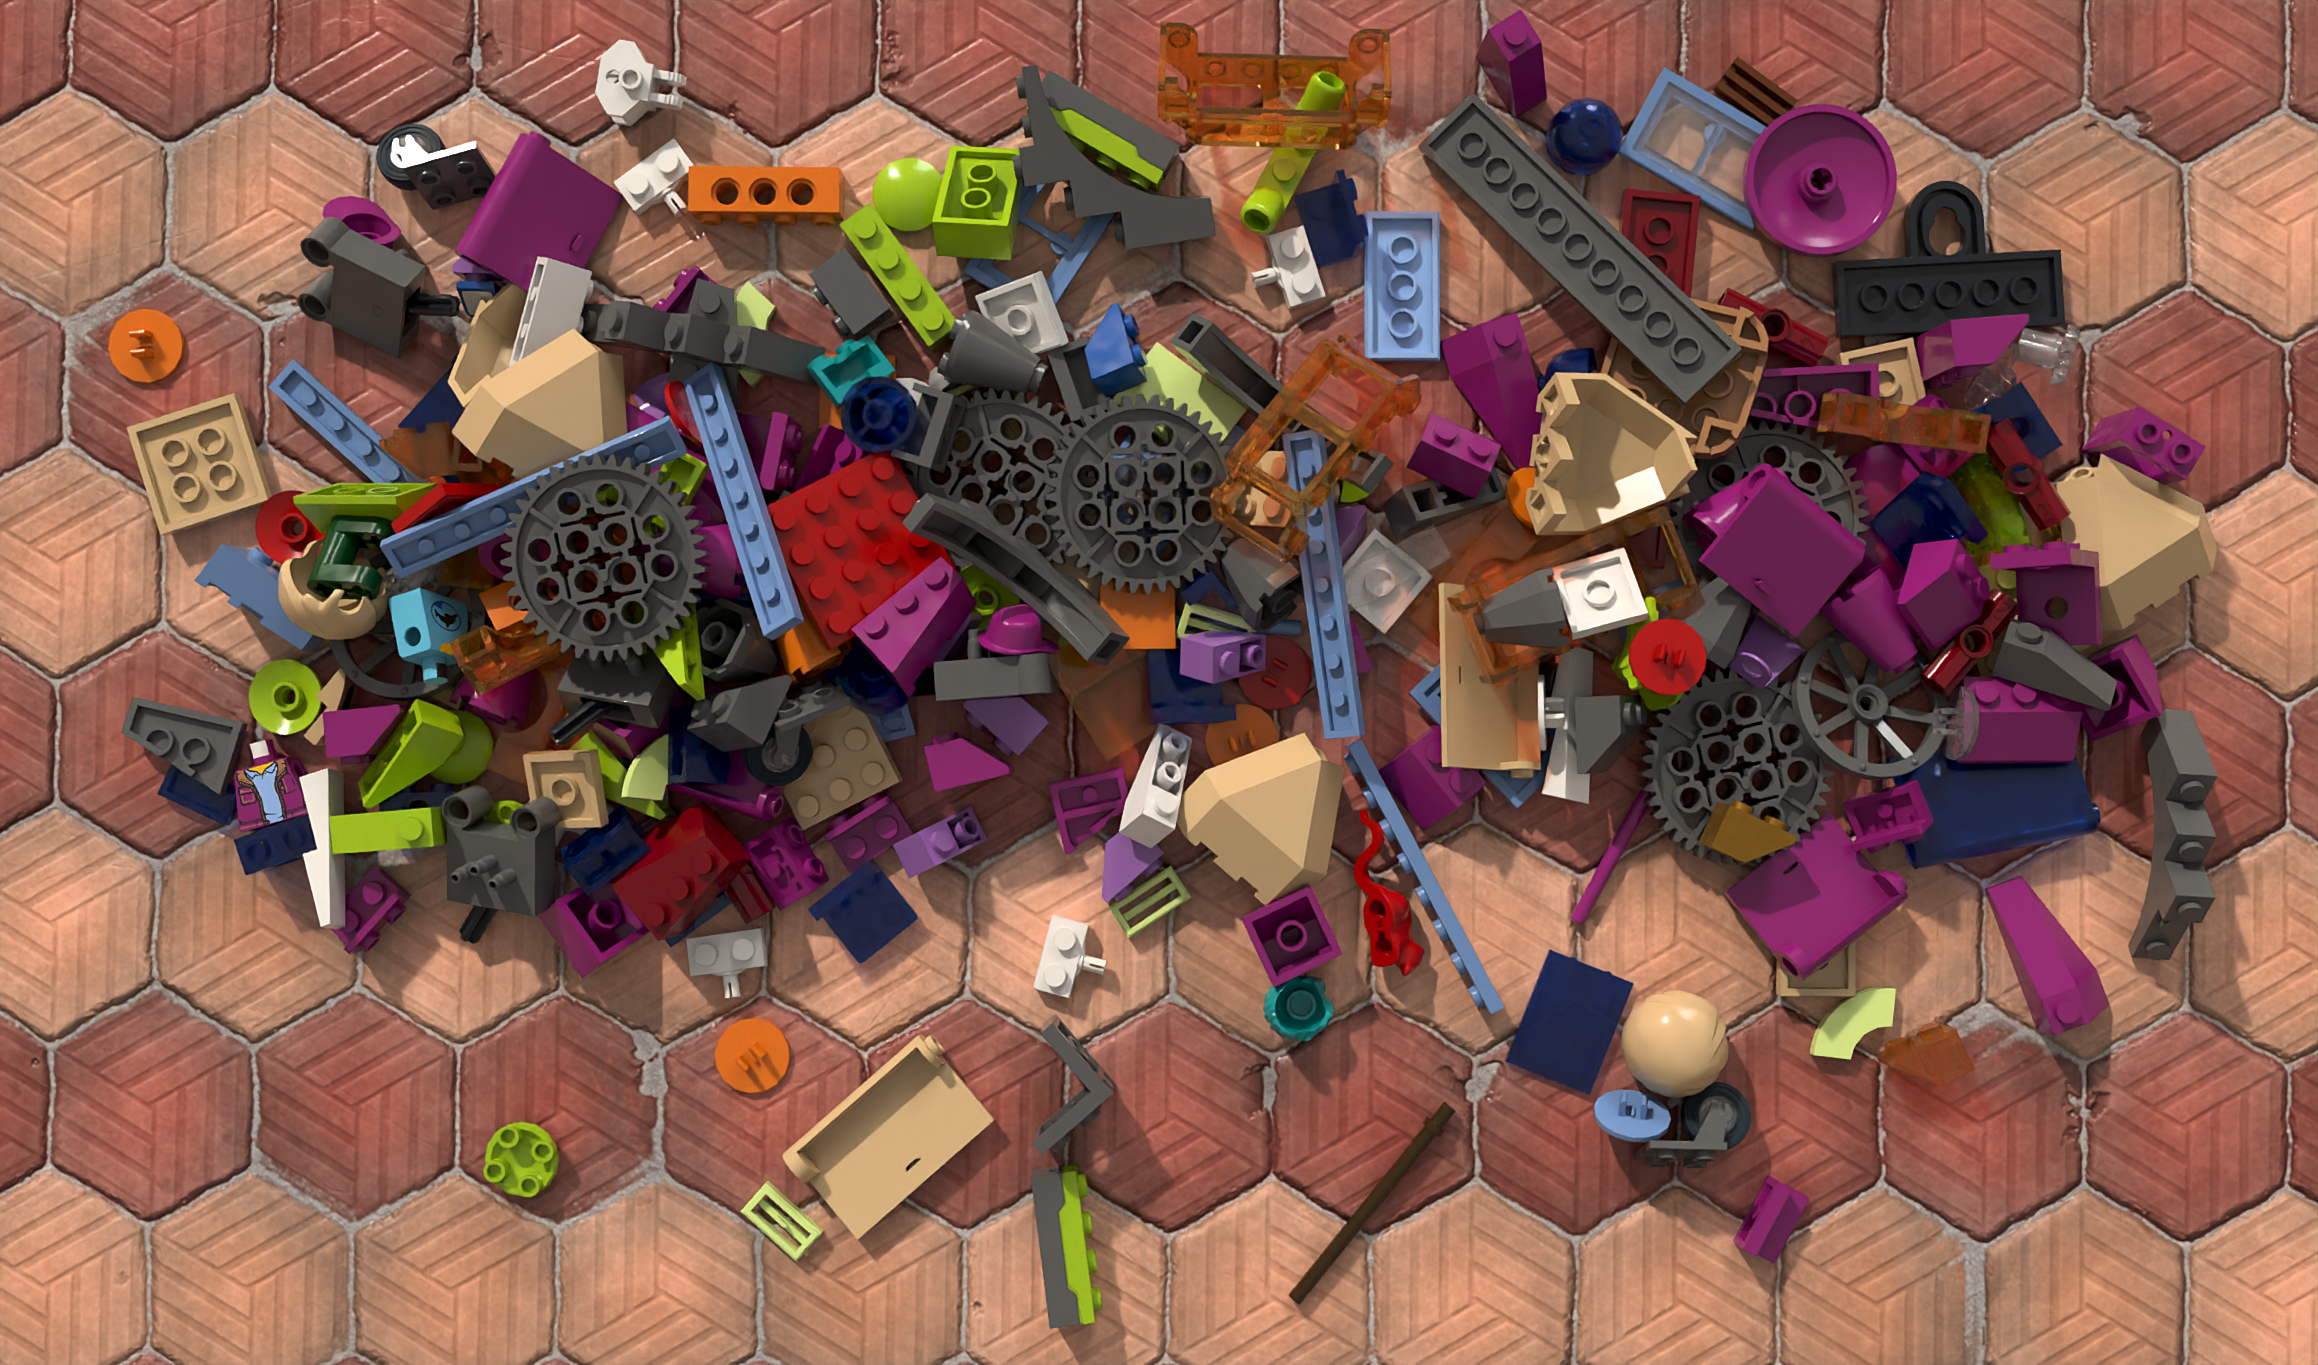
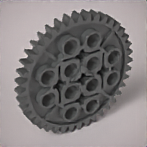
M990 388L986 399L983 393L977 390L974 391L973 403L966 395L960 396V398L967 401L957 434L965 431L971 438V445L967 451L962 453L956 448L954 441L947 461V465L951 470V478L946 484H941L936 479L935 470L911 462H905L904 466L913 471V475L906 477L912 485L916 496L920 500L926 493L959 503L962 499L968 500L967 489L971 484L976 483L983 490V498L978 504L985 506L1011 536L1031 542L1052 566L1051 560L1063 565L1066 563L1062 552L1066 551L1070 545L1068 543L1056 544V539L1063 533L1061 530L1049 529V526L1057 521V517L1045 515V511L1051 507L1049 501L1043 499L1044 495L1054 492V488L1044 484V480L1055 478L1056 475L1047 469V465L1059 464L1060 461L1054 455L1046 461L1041 459L1037 453V446L1041 440L1049 439L1054 445V450H1065L1066 448L1059 439L1062 436L1073 438L1069 426L1076 423L1072 422L1064 426L1065 412L1061 411L1052 416L1054 410L1053 403L1049 402L1041 409V397L1035 395L1027 403V394L1024 392H1019L1014 400L1013 393L1009 390H1004L1000 399L997 390ZM1012 419H1017L1022 425V434L1016 440H1011L1005 432L1007 423ZM1003 445L1014 449L1025 447L1024 455L1038 467L1025 462H1019L1016 465L1014 463L1015 455ZM991 451L998 452L1003 459L1001 469L995 473L990 471L986 465V458ZM973 459V468L977 470L976 474H967L963 478L965 468L960 466L961 462ZM1086 466L1079 469L1077 478L1083 487L1089 488V486L1093 485L1095 478L1088 477V472L1092 471V469ZM1024 471L1030 472L1035 479L1033 489L1027 493L1019 488L1017 481L1019 475ZM1005 479L1004 488L1008 490L1007 494L996 496L997 488L993 486L994 481H1003ZM1038 497L1036 507L1041 510L1040 514H1032L1029 518H1026L1028 508L1024 506L1025 501H1034ZM1004 503L1010 504L1015 510V518L1008 525L1003 523L998 516L999 508ZM1085 504L1079 510V519L1086 526H1091L1092 524L1084 518L1085 514L1096 513L1090 505ZM1036 523L1042 524L1047 531V538L1043 544H1036L1030 538V529ZM945 548L955 569L960 566L962 570L967 566L973 565L968 560Z
M1138 394L1133 405L1129 396L1124 395L1121 397L1119 408L1117 403L1110 399L1106 401L1107 412L1099 405L1093 407L1095 419L1086 413L1080 416L1083 428L1076 424H1071L1069 429L1074 437L1062 436L1059 439L1066 449H1055L1052 452L1060 462L1059 464L1047 465V469L1056 475L1055 478L1044 480L1045 485L1054 488L1053 493L1043 496L1044 500L1054 502V507L1045 511V515L1057 517V521L1051 524L1049 529L1062 531L1063 534L1055 542L1056 544L1068 543L1070 545L1063 555L1070 557L1077 554L1078 558L1074 567L1079 569L1087 564L1086 577L1088 578L1094 577L1099 572V584L1105 586L1112 578L1113 590L1120 591L1126 582L1128 593L1135 594L1139 584L1143 594L1151 593L1153 583L1159 593L1166 591V581L1169 582L1173 589L1180 588V576L1186 582H1193L1192 570L1199 574L1206 573L1203 561L1215 564L1217 559L1212 551L1225 552L1227 548L1220 541L1221 538H1233L1234 536L1226 527L1229 524L1239 523V520L1230 515L1232 510L1242 508L1241 504L1232 501V496L1242 493V489L1232 487V482L1241 478V475L1229 472V468L1235 465L1237 460L1225 459L1224 455L1231 449V446H1218L1217 443L1223 435L1222 432L1210 435L1208 432L1213 422L1210 420L1199 424L1200 411H1195L1187 416L1188 404L1186 403L1181 404L1174 410V398H1167L1163 405L1160 406L1159 395H1152L1148 404H1146L1144 395ZM1156 426L1164 428L1168 434V442L1164 447L1157 446L1152 440V431ZM1118 427L1127 429L1131 435V442L1126 448H1121L1115 443L1114 432ZM1141 446H1143V451L1150 453V455H1171V457L1150 458V460L1144 461L1143 467L1140 460H1134V458H1113V456L1134 454L1140 451ZM1196 463L1202 464L1206 470V479L1202 484L1195 483L1191 478V468ZM1158 464L1164 465L1169 471V480L1165 485H1159L1154 480L1153 470ZM1121 465L1128 467L1132 472V481L1126 487L1120 485L1115 477L1116 470ZM1083 466L1092 469L1095 475V481L1089 488L1083 487L1078 482L1077 474ZM1179 483H1181L1182 489L1189 492L1188 497L1182 498V504H1180V499L1173 497L1172 494L1174 489L1179 488ZM1104 484L1107 485L1109 492H1114V499L1108 500L1107 506H1105L1104 500L1097 498V492L1104 490ZM1142 487L1151 493V498L1145 499L1144 505L1141 498H1136V491L1141 490ZM1197 501L1204 503L1208 510L1207 517L1203 522L1196 521L1192 515V507ZM1160 502L1167 504L1171 511V516L1165 524L1157 521L1154 514L1155 507ZM1123 503L1131 506L1134 513L1133 520L1128 525L1122 524L1117 518V509ZM1085 504L1092 506L1096 511V520L1091 526L1082 524L1079 519V510ZM1143 522H1145L1148 529L1173 530V533L1153 534V536L1146 538V543H1144L1143 537L1137 535L1115 534V532L1136 531L1143 528ZM1162 540L1167 541L1172 547V555L1165 562L1161 561L1156 555V546ZM1125 541L1131 543L1135 549V556L1129 563L1121 561L1118 555V549Z
M1762 419L1757 430H1754V427L1748 421L1738 445L1726 455L1711 460L1694 459L1698 470L1687 481L1691 492L1675 498L1677 502L1670 505V513L1676 515L1669 518L1668 526L1676 528V530L1668 534L1667 540L1678 541L1679 543L1671 550L1672 555L1683 554L1684 556L1677 565L1678 569L1688 566L1691 568V571L1686 576V580H1693L1697 577L1700 579L1696 591L1701 590L1718 576L1699 561L1700 557L1705 553L1695 541L1700 535L1694 527L1690 531L1687 530L1682 519L1683 514L1694 505L1729 487H1721L1714 483L1712 479L1714 471L1720 469L1727 471L1731 476L1732 482L1730 485L1741 480L1742 476L1744 478L1747 477L1757 466L1766 464L1763 456L1764 453L1769 451L1780 454L1783 463L1779 469L1788 476L1793 485L1866 545V541L1858 537L1857 534L1866 533L1869 530V526L1859 523V520L1869 516L1870 511L1859 509L1858 506L1867 501L1868 497L1856 495L1855 493L1864 485L1863 481L1851 482L1850 480L1857 471L1856 467L1848 469L1842 467L1847 461L1848 456L1843 455L1838 458L1833 456L1838 445L1833 444L1825 449L1822 447L1825 440L1823 434L1816 438L1815 441L1810 439L1812 428L1808 427L1799 435L1797 434V425L1792 424L1787 431H1783L1782 422L1776 421L1773 428L1769 429L1766 420ZM1805 466L1813 468L1817 473V482L1813 484L1803 482L1799 477V469ZM1752 604L1750 612L1755 617L1760 609Z
M594 454L592 462L588 456H579L578 466L573 460L563 461L564 471L559 469V467H550L551 479L541 475L536 477L540 489L531 486L525 488L528 496L531 498L530 500H516L517 505L523 511L522 513H509L508 516L517 524L516 528H504L503 531L513 538L512 542L501 544L502 549L511 552V557L501 560V564L512 567V572L503 576V580L515 581L516 586L507 592L508 596L520 595L521 600L514 607L515 610L528 609L529 612L523 622L525 624L538 622L534 634L542 635L550 632L547 644L553 645L562 640L561 652H570L575 647L576 658L585 657L589 652L591 661H597L601 659L604 653L607 662L617 659L618 652L622 659L625 660L632 658L633 650L638 656L647 654V645L652 649L659 648V636L665 640L673 638L670 626L678 630L685 627L680 615L691 617L695 614L688 603H699L702 598L694 592V589L707 586V583L698 578V573L708 572L710 568L700 564L699 559L709 556L710 552L699 549L698 544L706 541L708 537L707 535L696 534L695 532L703 524V520H691L689 517L697 509L696 506L682 505L688 496L686 492L673 494L677 484L675 480H668L662 484L664 477L662 470H656L650 474V464L643 462L636 468V459L632 457H626L622 463L620 455L611 454L607 461L604 454ZM611 485H614L619 492V499L614 506H610L605 499L606 489ZM573 493L579 497L581 503L580 509L576 514H572L567 507V500ZM625 512L624 515L605 518L598 525L581 523L570 526L571 523L589 520L596 513L614 515ZM657 516H660L666 524V530L661 537L655 536L651 530V523ZM618 524H622L627 530V539L623 545H619L613 537L614 529ZM580 532H584L589 539L588 549L584 553L580 552L576 547V537ZM542 540H546L551 547V554L546 561L538 554V546ZM642 544L650 545L651 552L646 553L645 556L637 555L636 548L641 547ZM606 553H623L622 556L613 557L605 563L588 562L589 560L600 558L601 555ZM664 555L670 556L674 562V570L670 576L664 575L660 570L659 563ZM573 560L574 568L562 571L561 563ZM626 563H630L636 571L635 580L631 584L627 583L622 577V568ZM588 571H592L598 579L597 587L593 592L589 591L584 584V577ZM551 578L559 585V594L555 599H552L546 591L547 583ZM642 590L641 593L622 596L621 599L615 602L605 600L586 603L587 600L606 597L607 594L613 591L623 593ZM635 601L640 603L644 609V617L640 623L636 622L630 615L631 605ZM597 609L601 610L606 617V624L602 630L597 629L592 622V616Z
M1726 667L1723 674L1720 670L1712 669L1710 670L1709 678L1702 674L1700 680L1688 691H1685L1676 704L1664 709V714L1652 712L1651 716L1657 722V725L1644 727L1652 735L1651 740H1640L1639 743L1648 749V753L1637 755L1638 760L1647 763V767L1638 770L1637 775L1647 777L1648 781L1639 786V790L1651 793V795L1643 800L1645 805L1656 806L1649 816L1653 819L1663 818L1658 829L1664 832L1671 830L1668 839L1673 842L1681 840L1680 848L1682 850L1690 851L1693 848V855L1703 858L1706 854L1708 861L1716 863L1720 858L1722 863L1732 864L1734 859L1698 843L1717 802L1730 805L1732 800L1741 802L1743 796L1756 798L1745 803L1754 808L1752 816L1760 819L1761 811L1768 807L1771 817L1788 824L1785 831L1797 836L1796 842L1801 841L1797 832L1798 829L1808 832L1811 830L1806 819L1808 817L1813 819L1820 818L1817 811L1813 808L1815 805L1826 806L1827 802L1819 794L1820 792L1831 791L1832 788L1823 783V778L1834 776V772L1824 769V764L1828 763L1810 747L1798 727L1792 707L1791 683L1789 681H1781L1778 684L1777 676L1766 687L1759 690L1730 667ZM1743 697L1747 702V709L1742 716H1739L1736 711V703ZM1708 706L1712 716L1710 721L1704 725L1700 720V712L1703 707ZM1813 713L1818 722L1822 717L1821 714ZM1727 723L1742 725L1734 727L1733 730L1728 732V735L1714 733L1722 731L1723 728L1727 727ZM1787 725L1790 730V738L1783 744L1780 740V731ZM1749 734H1752L1755 739V745L1747 753L1744 748V740ZM1716 742L1719 746V755L1714 761H1711L1708 757V749L1712 743ZM1681 751L1684 756V762L1680 769L1675 770L1672 766V758L1676 752ZM1771 751H1775L1776 758L1771 759V763H1767L1766 757L1771 755ZM1737 760L1746 761L1741 763L1740 766L1735 767L1734 772L1724 770L1737 764ZM1795 762L1798 766V773L1793 780H1790L1788 768ZM1699 768L1705 769L1706 775L1701 776L1700 781L1694 780V774H1697ZM1760 771L1763 781L1755 789L1752 785V777L1755 772ZM1724 779L1727 783V791L1723 797L1719 798L1716 794V786L1720 780ZM1689 788L1692 793V799L1688 805L1683 807L1680 803V795L1684 789ZM1788 846L1785 847V848H1782V850H1783V851L1789 850V849H1788ZM1775 851L1765 856L1774 858ZM1762 856L1751 861L1759 863ZM1735 860L1738 864L1746 865V863Z

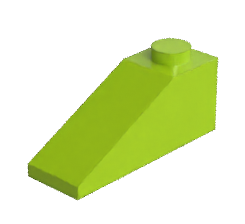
M635 601L636 612L633 614V619L640 623L644 617V609L640 603ZM688 603L695 614L691 617L680 615L685 627L678 630L670 626L673 638L665 640L659 636L660 647L652 650L676 683L699 701L705 699L696 604Z
M416 699L359 781L363 806L371 809L442 766L452 752L457 751L463 742L464 732L458 713Z
M592 730L569 749H598L605 798L659 820L669 818L675 813L664 800L649 801L621 798L624 780L632 763L626 757L610 749Z
M442 806L329 816L332 854L398 850L447 844V822L442 815Z

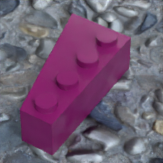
M1879 363L1764 369L1750 417L1871 440H1880Z

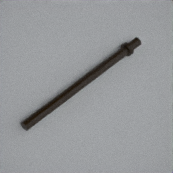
M1444 1101L1431 1118H1425L1422 1122L1425 1126L1289 1293L1293 1301L1299 1305L1303 1302L1435 1136L1440 1137L1444 1133L1442 1128L1456 1112L1449 1104Z

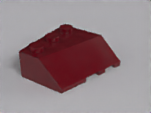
M704 802L685 810L607 852L610 886L658 941L683 934L752 858Z

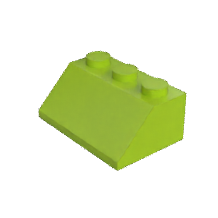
M337 483L293 496L295 506L322 535H326L331 519L336 515L377 516L394 521L435 488L438 483Z

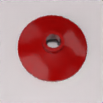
M297 490L279 492L270 497L258 512L255 524L258 543L262 550L278 563L283 564L285 560L301 558L306 546L310 542L324 540L325 535H322L294 504L293 496L306 492ZM299 521L304 526L301 535H297L294 531V526Z

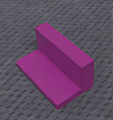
M1768 1175L1733 1241L1741 1249L1755 1257L1759 1255L1775 1263L1809 1198L1805 1194Z

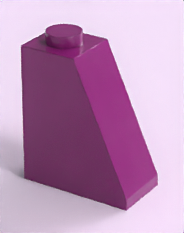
M1520 9L1488 29L1475 56L1514 119L1547 99L1542 42Z

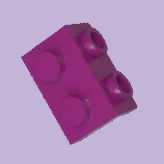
M1918 780L1850 798L1843 803L1857 837L1851 843L1853 852L1866 849L1868 853L1878 852L1890 846L1889 842L1900 839L1903 844L1915 842L1925 836L1924 832L1935 822Z

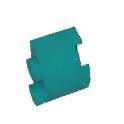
M869 335L856 342L851 338L835 350L836 357L830 356L827 358L825 355H821L807 366L811 376L837 409L841 406L847 409L871 394L869 389L884 379L887 381L896 371Z

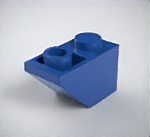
M1118 303L1110 306L1084 349L1092 380L1106 398L1147 381L1143 367L1148 364L1147 356L1141 344H1137L1136 336L1140 335L1138 324L1132 314L1126 315Z

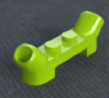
M1325 71L1312 75L1298 106L1253 191L1241 209V222L1251 232L1266 235L1273 231L1275 226L1282 220L1321 142L1326 137L1347 92L1344 82L1336 75Z

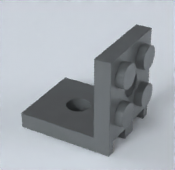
M1056 1014L1044 1023L1040 1034L1086 1087L1036 1129L1032 1143L1042 1155L1050 1148L1056 1152L1071 1139L1070 1133L1077 1124L1080 1123L1085 1127L1093 1121L1101 1112L1099 1110L1102 1106L1101 1104L1113 1094L1112 1090L1114 1088L1112 1085L1114 1081Z

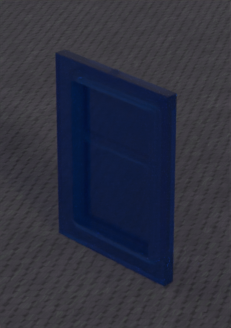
M1549 949L1505 1061L1541 1075L1547 1080L1551 1079L1590 1095L1634 983L1612 975L1610 971L1605 972L1580 962L1575 957L1570 958Z

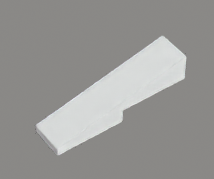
M1572 645L1562 646L1551 697L1564 699L1565 710L1563 712L1549 711V714L1563 713L1565 726L1556 728L1542 794L1589 804L1590 773H1577L1574 697H1592L1593 652Z
M326 768L299 777L317 846L316 850L304 853L303 857L320 926L337 930L346 927L345 853L332 854L329 816L344 815V773Z

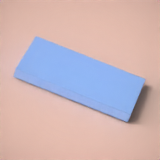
M1365 211L1364 362H1439L1440 211Z

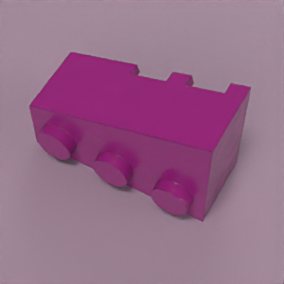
M940 557L854 626L852 631L867 653L901 690L910 697L916 689L914 686L915 681L925 667L930 669L933 666V662L937 660L934 655L946 639L951 641L977 602L963 578Z

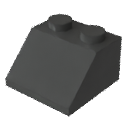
M783 675L705 695V699L696 701L692 707V719L687 730L722 752L762 746L793 678L789 675Z
M1641 695L1574 697L1577 773L1588 774L1608 771L1640 736L1642 725H1645L1647 720L1646 705L1644 702H1641Z

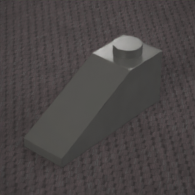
M1493 465L1490 475L1475 499L1431 479L1402 487L1382 507L1394 535L1398 539L1430 530L1506 499L1505 489Z
M2011 618L1991 674L2106 711L2110 709L2117 681L2051 630Z

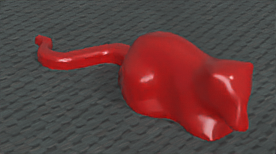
M1359 810L1361 822L1368 826L1372 832L1371 844L1357 858L1354 865L1355 881L1360 889L1368 895L1363 908L1365 927L1370 936L1371 961L1374 966L1388 967L1395 964L1401 970L1402 975L1407 976L1418 967L1425 950L1415 942L1412 936L1413 915L1410 902L1406 896L1400 892L1387 889L1378 883H1373L1370 879L1369 863L1379 854L1385 841L1384 831L1381 825L1369 818L1367 810Z

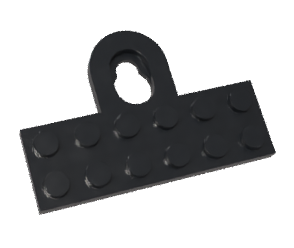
M1935 182L1926 186L1912 197L1904 214L1906 258L1836 261L1832 264L1836 339L1924 334L1950 320L2029 314V322L2024 328L2060 327L2065 324L2061 249L1986 253L1984 215L1981 203L1969 188L1957 182ZM1942 208L1951 210L1955 214L1956 223L1960 226V247L1952 255H1943L1936 252L1929 241V231L1935 223V214Z

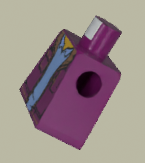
M273 739L250 744L249 747L255 766L237 770L234 774L240 833L257 831L309 816L299 777L308 774L299 757L278 759Z

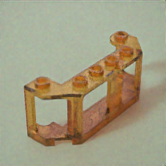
M1160 22L1157 116L1167 124L1174 121L1185 130V138L1194 145L1347 150L1357 143V135L1371 126L1378 130L1388 124L1392 97L1389 29H1363L1356 32L1350 39L1348 57L1198 52V34L1192 26L1185 23ZM1166 62L1185 77L1187 92L1179 88L1178 77H1165ZM1382 66L1383 84L1372 83L1371 91L1368 95L1356 97V84L1362 78ZM1325 71L1334 74L1344 82L1347 89L1342 100V111L1278 109V91L1282 88L1306 89L1314 73ZM1202 86L1257 87L1263 91V109L1199 107V89Z
M1346 333L1339 335L1338 343L1325 339L1321 340L1229 452L1224 466L1230 469L1227 474L1228 477L1220 487L1217 486L1213 489L1209 498L1214 519L1285 564L1294 554L1299 555L1308 544L1310 536L1307 534V517L1315 507L1319 509L1325 504L1329 498L1331 487L1338 479L1343 480L1349 474L1353 467L1354 459L1360 451L1365 452L1370 448L1376 438V431L1384 422L1389 423L1395 415L1403 417L1406 413L1412 414L1422 399L1419 376L1412 374L1400 378L1364 357L1358 350V340ZM1353 367H1356L1383 383L1386 388L1352 430L1341 428L1305 406L1330 374L1337 377L1342 370L1349 373ZM1293 419L1337 446L1336 451L1302 491L1293 490L1256 467V464ZM1245 482L1288 508L1291 512L1278 545L1232 517L1236 512V502L1246 489Z
M1653 507L1589 534L1576 536L1471 582L1465 586L1466 590L1447 597L1452 612L1459 613L1484 672L1479 676L1481 683H1495L1496 688L1511 684L1518 680L1516 673L1540 664L1539 657L1550 652L1553 653V656L1566 653L1574 649L1573 642L1581 638L1572 640L1566 623V628L1562 629L1559 636H1568V645L1553 649L1530 647L1515 655L1506 656L1500 643L1488 642L1494 657V665L1492 667L1469 609L1474 608L1475 613L1480 612V603L1491 598L1492 594L1504 590L1536 571L1554 568L1608 543L1611 544L1613 551L1625 548L1644 601L1647 597H1653L1656 599V607L1666 606L1668 611L1676 610L1689 604L1688 597L1699 593L1700 590L1667 507ZM1661 526L1685 585L1653 594L1648 590L1628 536ZM1604 631L1585 637L1587 641H1590L1606 635L1607 633H1609V631Z

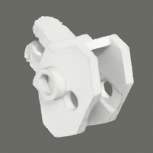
M618 40L601 56L595 94L607 115L611 116L616 124L632 126L648 110L656 112V107L672 110L682 109L683 100L674 95L659 94L660 84L684 87L687 77L674 72L658 70L654 64L648 63L635 42Z

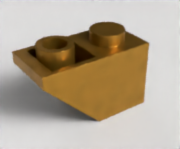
M1732 800L1730 805L1720 802L1716 803L1698 843L1731 859L1746 863L1795 844L1797 836L1785 831L1788 824L1766 815L1763 821L1752 816L1754 808Z

